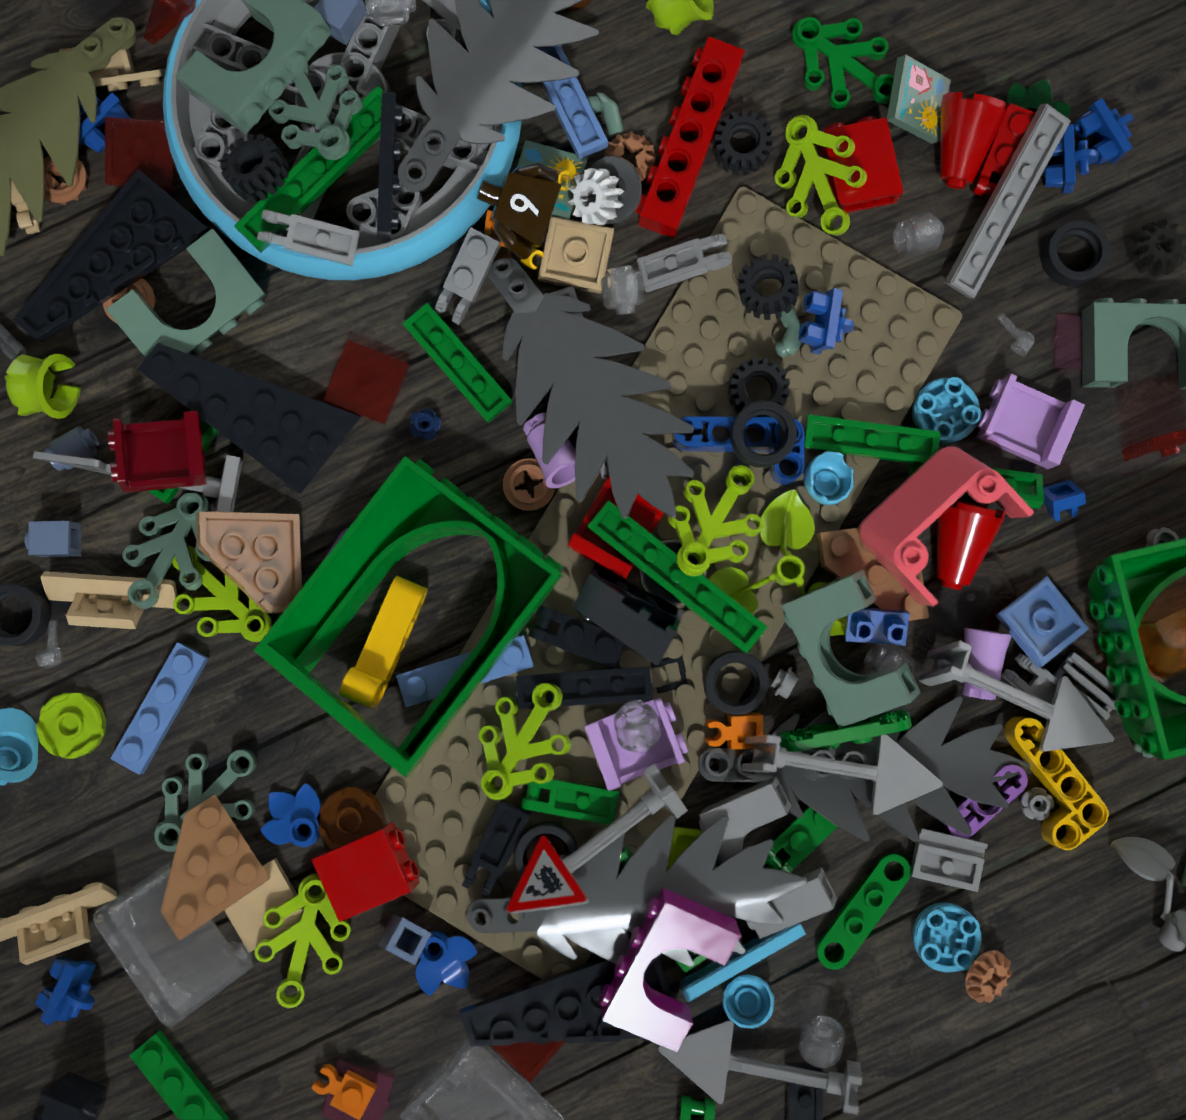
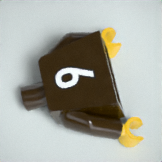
M539 163L516 167L512 173L505 175L501 186L483 180L476 198L494 206L490 221L494 223L495 233L507 249L520 258L523 265L532 269L537 268L532 263L533 256L535 254L540 257L544 256L542 251L535 248L541 246L559 192L567 190V187H563L560 183L561 176L569 177L568 171H558Z

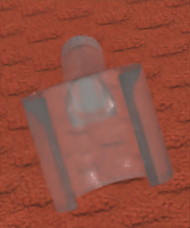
M1004 313L1001 314L997 319L1016 338L1011 345V349L1022 357L1026 356L1034 344V336L1027 331H1021Z
M54 620L49 621L47 649L36 653L38 665L46 669L58 666L63 661L62 653L57 647L58 621Z

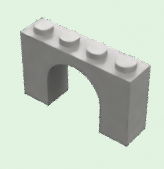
M777 776L705 807L699 815L701 818L699 825L702 833L723 816H728L729 818L716 859L718 865H721L743 850L745 836L750 831L787 815L791 804ZM822 867L802 875V877L807 878L805 885L785 896L769 901V904L783 918L782 924L756 923L746 920L750 929H755L761 939L833 910L837 897Z

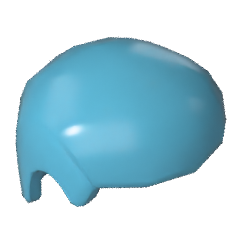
M826 451L814 457L805 469L803 477L804 486L807 493L816 502L824 505H835L846 499L853 489L854 470L845 463L843 454Z
M750 974L738 976L728 984L723 993V1008L728 1019L739 1027L757 1028L766 1023L773 1013L775 997L769 984L758 976Z

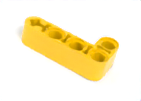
M400 576L394 578L356 666L349 669L341 684L339 696L369 709L376 708L379 705L425 601L428 588Z
M1022 716L1013 717L1008 720L1004 727V735L1007 741L1022 760L1030 765V770L1060 806L1042 823L1041 835L1047 843L1063 850H1072L1105 825L1109 817L1108 809L1062 749L1048 751L1050 762L1047 766L1042 767L1040 756L1043 752L1039 750L1045 728L1036 719ZM1022 726L1028 727L1025 730V734L1029 739L1020 737L1024 733L1021 728ZM1069 777L1071 788L1068 792L1063 793L1061 783L1065 778ZM1090 804L1092 814L1088 819L1084 820L1082 815L1083 808ZM1061 825H1065L1066 835L1058 841L1056 837L1057 829Z

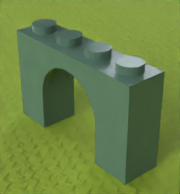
M242 0L255 20L274 32V41L270 52L255 67L239 72L228 71L196 50L175 77L192 96L246 135L258 123L270 105L280 97L292 79L302 71L314 53L324 45L326 39L332 33L320 12L302 0Z
M213 228L186 248L208 275L215 288V307L206 322L189 330L173 328L157 315L137 290L133 289L106 309L145 358L158 343L188 354L194 351L199 355L213 344L210 338L219 331L224 336L239 324L236 318L244 312H247L250 316L265 304L262 299L267 296L266 293Z
M1113 298L1094 300L1091 305L1081 311L1082 387L1115 388L1127 382L1129 337L1136 326L1152 325L1165 331L1175 343L1178 353V389H1186V304H1179L1177 299L1162 300L1158 304L1147 303L1146 299L1140 298L1127 300L1126 303H1114Z
M863 569L799 595L781 605L784 610V620L793 629L798 640L799 652L807 659L812 670L814 684L817 688L821 689L826 700L827 711L830 717L835 719L839 728L911 703L921 693L907 662L874 674L863 675L851 672L843 667L831 650L830 632L834 622L839 618L868 607L877 600Z

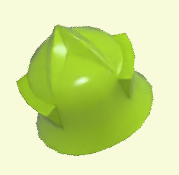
M648 0L646 8L652 12L654 23L657 27L670 30L673 35H679L694 21L711 20L714 13V1Z
M22 354L13 360L4 378L10 401L14 406L18 407V415L28 416L43 412L52 418H66L76 406L81 387L60 384L57 386L54 397L50 398L55 375L51 373L48 367L55 372L75 366V363L62 354H53L44 359Z

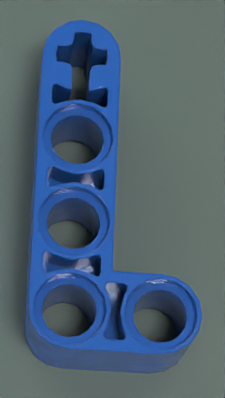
M736 417L681 418L682 421L693 426L694 431L692 434H700L703 427H707L704 436L705 442H701L703 435H693L691 441H685V436L679 435L680 433H672V442L676 448L682 451L734 452L730 443V430ZM773 417L751 418L743 430V439L746 446L753 452H774L782 442L779 437L781 425ZM794 419V422L797 426V439L792 451L783 459L790 461L794 465V475L785 476L779 470V463L770 467L771 477L775 482L782 485L794 482L801 476L804 470V428L796 419ZM716 427L726 429L729 433V440L718 442L712 436V430ZM751 427L757 428L761 432L762 440L756 443L749 441L745 434L746 429Z

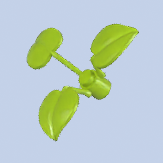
M789 490L778 496L768 505L761 516L763 528L759 534L763 543L770 547L780 546V551L784 556L774 564L772 574L749 585L748 576L742 570L725 567L716 571L708 579L751 614L758 607L757 597L752 591L774 580L780 585L785 586L796 583L799 595L805 593L803 587L804 580L802 579L804 564L798 557L793 556L790 551H787V548L798 550L805 547L813 538L815 525L810 511L801 501L796 490ZM814 583L808 592L828 583ZM847 615L834 622L830 636L844 635Z

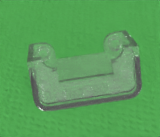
M173 859L106 904L93 915L97 929L159 1020L170 1028L184 1020L255 965L252 962L253 955L247 951L243 943L238 944L235 941L228 943L212 919L179 941L160 912Z
M468 1039L443 1063L406 1104L399 1115L402 1120H564L555 1108L489 1046H470Z

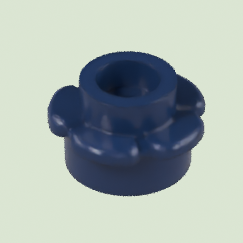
M423 408L420 412L415 411L409 419L411 423L410 432L416 438L431 440L441 429V419L430 408ZM427 421L428 425L423 427L422 422Z

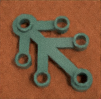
M306 63L302 71L292 81L297 86L307 108L290 105L284 100L279 99L270 105L268 109L269 114L278 124L295 120L317 125L319 133L302 131L296 125L286 126L281 133V138L289 148L298 149L302 145L316 147L325 159H340L350 149L351 139L346 131L352 115L357 114L362 109L363 102L355 91L347 90L343 92L339 98L341 107L332 125L329 120L330 112L338 91L348 85L349 76L340 65L330 67L326 72L327 81L319 100L307 78L308 63ZM341 75L339 79L334 80L336 76ZM355 100L351 105H347L349 101ZM284 109L282 113L277 114L278 111ZM297 134L294 139L290 140L292 135Z
M186 493L178 500L177 508L155 517H144L139 523V530L147 538L155 539L140 545H129L124 549L122 557L132 567L141 566L145 562L146 557L161 552L146 580H137L128 589V599L138 608L148 609L157 603L159 598L157 588L175 556L181 572L179 576L180 583L188 590H196L202 585L203 577L194 568L185 539L192 527L197 540L196 513L199 511L210 512V503L202 494ZM199 506L194 513L190 514L193 507ZM155 523L151 531H146L148 525ZM177 523L171 533L158 537L163 527ZM196 544V554L204 561H211L197 548ZM134 552H139L136 559L130 560ZM195 575V580L187 583L188 577ZM150 592L149 597L142 601L143 595Z
M241 749L230 754L227 759L228 769L204 793L203 771L208 767V758L203 753H194L188 756L185 762L186 769L189 771L188 809L180 817L179 795L184 792L185 783L183 779L177 776L167 778L163 782L162 792L165 795V820L156 827L154 835L159 848L166 852H175L185 813L214 794L218 798L238 777L247 776L255 770L257 759L251 751ZM242 756L249 760V765L246 769L239 765V759ZM195 757L200 758L202 761L200 769H196L192 765ZM171 781L176 782L178 785L176 793L169 790V783ZM242 799L236 803H221L229 817H235L237 820H246L252 817L255 812L253 802L248 799ZM240 804L247 805L249 811L246 816L239 813ZM171 828L175 829L178 833L176 840H172L168 836Z

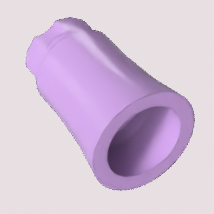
M547 412L540 413L527 421L523 430L527 436V442L542 470L546 486L549 488H560L575 481L576 449L567 439L550 462L544 464L542 460L543 436Z
M964 628L965 643L972 646L967 663L971 665V668L1000 681L1006 651L1012 635L995 631ZM965 682L963 685L962 695L987 700H995L996 695Z

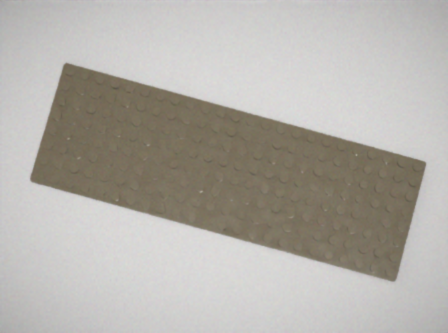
M740 187L710 235L725 234L728 242L726 247L712 253L703 252L704 257L727 251L732 256L731 264L716 271L708 270L707 273L682 282L646 342L644 350L640 352L632 368L669 381L671 388L625 397L650 405L679 419L688 416L736 417L738 415L735 411L736 407L729 402L730 394L728 395L730 379L743 362H749L751 358L756 357L758 360H762L764 357L769 358L768 362L772 364L776 361L779 363L778 368L780 370L784 368L786 371L785 377L786 379L789 378L790 381L788 386L790 393L783 407L794 419L802 424L804 433L806 417L808 415L899 426L960 323L962 313L802 219L790 216L786 210L752 190ZM767 254V260H771L772 254L778 255L779 261L784 257L788 260L789 266L793 264L798 276L799 296H797L796 305L791 304V308H794L801 325L807 321L814 323L816 316L814 313L804 311L803 304L806 294L812 291L827 292L833 288L843 290L841 308L847 309L846 319L854 322V330L849 333H843L842 342H835V348L822 350V353L819 355L811 353V346L802 342L796 354L793 356L789 355L786 358L780 357L775 350V345L778 341L783 340L786 332L780 318L776 319L775 314H770L771 320H765L764 314H761L758 319L754 317L753 311L749 314L745 310V305L742 306L738 290L739 273L743 274L742 268L746 264L751 267L750 260L756 258L757 262H761V255ZM774 278L764 279L756 286V291L761 296L775 295L781 289V283ZM756 377L748 381L746 391L752 400L764 401L771 395V386L767 380ZM703 427L700 434L680 433L679 435H684L685 441H691L693 435H703L701 442H705L704 436L707 427ZM716 427L712 430V436L718 442L729 440V433L726 429ZM751 427L746 429L745 434L749 441L756 443L762 440L761 432L757 428ZM782 428L779 429V437L781 438V440H783ZM672 434L646 435L676 454L694 472L693 477L667 476L672 489L675 506H684L690 512L688 523L695 541L700 536L701 530L692 503L687 501L683 495V491L689 481L698 480L704 484L706 489L704 496L712 515L727 489L725 479L729 471L737 465H744L752 470L755 478L753 485L747 493L738 495L723 523L744 519L749 514H756L761 517L774 499L789 490H796L801 501L810 511L815 525L813 538L805 547L798 550L787 548V551H790L793 556L798 557L804 564V574L802 576L804 588L820 563L816 534L839 530L880 460L844 455L843 460L854 470L853 489L843 501L835 505H824L816 502L807 493L803 482L804 471L814 457L824 452L804 449L803 473L791 484L782 485L773 480L770 474V467L755 468L744 463L734 452L682 451L673 444ZM756 452V453H758V454H769L770 452ZM783 460L779 463V470L785 476L794 475L795 468L790 461ZM600 471L582 502L576 500L575 481L560 487L528 539L537 549L545 554L542 558L543 560L549 555L564 567L560 572L563 577L541 605L595 626L598 625L586 620L579 615L578 611L572 608L595 563L568 548L567 544L578 530L605 484L607 478L602 479ZM733 480L735 484L743 486L741 481ZM689 488L693 495H699V491L696 488ZM664 513L652 535L659 541L680 540L677 529L668 522L669 515ZM677 513L675 518L678 521H684V517ZM751 521L747 522L748 526L751 529H757L755 523ZM742 533L713 539L708 549L729 546L734 540H742L747 544L749 552L745 559L739 563L731 562L729 559L710 563L706 571V578L709 579L719 569L733 567L742 570L748 576L749 585L771 575L774 564L784 556L780 551V546L770 547L765 545L759 533L754 537H749ZM732 548L734 554L742 555V551L739 548ZM634 565L625 580L644 589L641 584L640 569ZM774 580L752 591L758 600V607L752 615L768 626L747 652L760 662L764 659L785 623L784 610L781 605L799 596L796 583L785 586L780 585ZM497 593L460 655L472 652L482 638L492 617ZM684 604L674 605L684 610L678 630L663 658L676 659L683 655L688 684H683L676 690L658 694L656 687L682 681L677 662L652 668L651 661L624 644L616 668L609 667L529 637L530 628L535 627L539 616L535 612L517 635V637L525 635L534 667L481 683L412 774L404 778L392 767L375 795L384 810V826L394 822L396 829L398 828L402 831L406 841L405 849L410 860L415 861L419 869L420 883L410 893L403 896L541 979L586 964L592 952L574 943L569 938L567 939L578 954V957L574 960L547 945L537 935L536 931L480 933L469 924L467 912L474 901L478 899L512 897L521 879L514 863V849L501 877L498 876L488 898L481 896V889L491 872L480 866L476 872L477 876L469 889L462 886L472 865L470 861L500 800H493L486 796L481 788L482 776L488 768L484 747L478 737L479 731L482 727L494 725L500 729L502 736L497 744L500 761L502 762L507 754L501 719L496 713L495 705L502 697H512L518 703L516 676L650 666L652 699L660 697L663 703L669 701L676 718L675 721L670 722L675 735L681 733L688 751L682 754L685 762L681 764L676 763L659 770L681 800L699 770L698 760L700 755L705 750L712 748V746L705 743V738H713L718 732L717 728L705 726V721L716 719L723 724L727 722L728 713L722 712L713 706L704 692L703 677L706 667L715 657L724 652L741 650ZM551 620L547 633L556 636L561 623ZM730 663L722 667L718 672L716 689L719 695L726 701L732 703L739 702L754 675L745 665ZM506 701L503 704V710L505 713H508L511 706ZM647 701L563 706L550 710L529 744L549 740L550 737L556 734H565L571 740L570 750L562 755L550 753L519 760L513 772L532 770L535 764L545 762L553 767V779L607 788L587 735L585 724ZM520 709L514 715L518 734L533 709ZM489 729L486 733V737L491 742L493 740L494 734ZM558 738L556 740L555 746L559 751H561L564 747V743L560 738ZM540 767L538 775L546 777V770ZM645 775L622 783L620 787L613 789L619 791L614 821L642 800L641 797L651 790ZM498 776L495 780V784L498 788H501L503 782L502 779ZM528 785L514 786L511 794L504 798V800L521 808L522 797H526ZM541 788L539 800L549 802L551 790ZM664 806L656 813L647 815L625 832L623 848L627 846L635 854L649 836L673 814ZM526 810L532 814L522 834L530 826L537 823L556 822L566 827L572 833L578 848H580L609 825ZM543 835L548 838L559 855L562 854L567 858L565 846L558 838ZM540 837L536 838L529 845L527 850L528 862ZM479 912L481 919L487 922L486 915ZM517 913L511 914L514 919L519 920Z

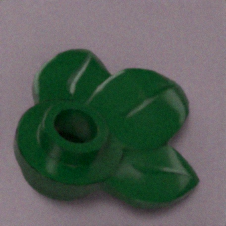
M1047 78L1034 83L1028 90L1018 83H1013L1006 96L1007 105L1011 103L1033 112H1037L1040 104H1048L1067 118L1071 109V105L1067 103L1053 102L1050 80Z

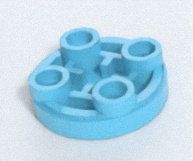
M941 378L928 383L919 391L913 402L912 417L917 429L939 431V444H951L962 440L974 430L981 419V410L975 393L960 378Z
M948 902L930 905L918 915L912 929L914 949L928 966L937 971L956 972L968 970L981 947L980 925L967 910L959 905Z

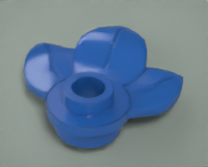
M309 784L302 785L296 796L287 792H272L269 794V809L273 820L261 828L263 835L270 842L278 845L292 842L299 847H308L314 844L320 837L318 823L320 822L317 817L321 809V802L313 787ZM301 824H307L310 827L309 835L301 834Z
M430 931L432 934L419 957L421 960L415 972L419 986L428 996H431L437 990L441 981L453 987L467 988L469 968L466 961L477 954L475 946L465 937H447L440 931ZM430 943H438L441 950L438 953L431 952L429 949Z

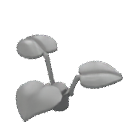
M1123 837L1114 840L1110 846L1119 853L1125 864L1136 874L1152 881L1166 879L1164 911L1160 915L1165 923L1157 936L1166 948L1172 951H1182L1186 947V911L1177 910L1176 912H1170L1174 875L1170 870L1174 868L1175 860L1163 847L1145 838Z

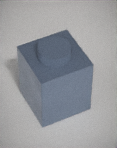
M319 0L314 8L320 12L332 32L330 36L347 45L367 14L363 0Z
M71 521L29 522V528L25 533V545L28 549V555L38 557H81L82 524Z
M393 914L377 946L415 965L432 933Z

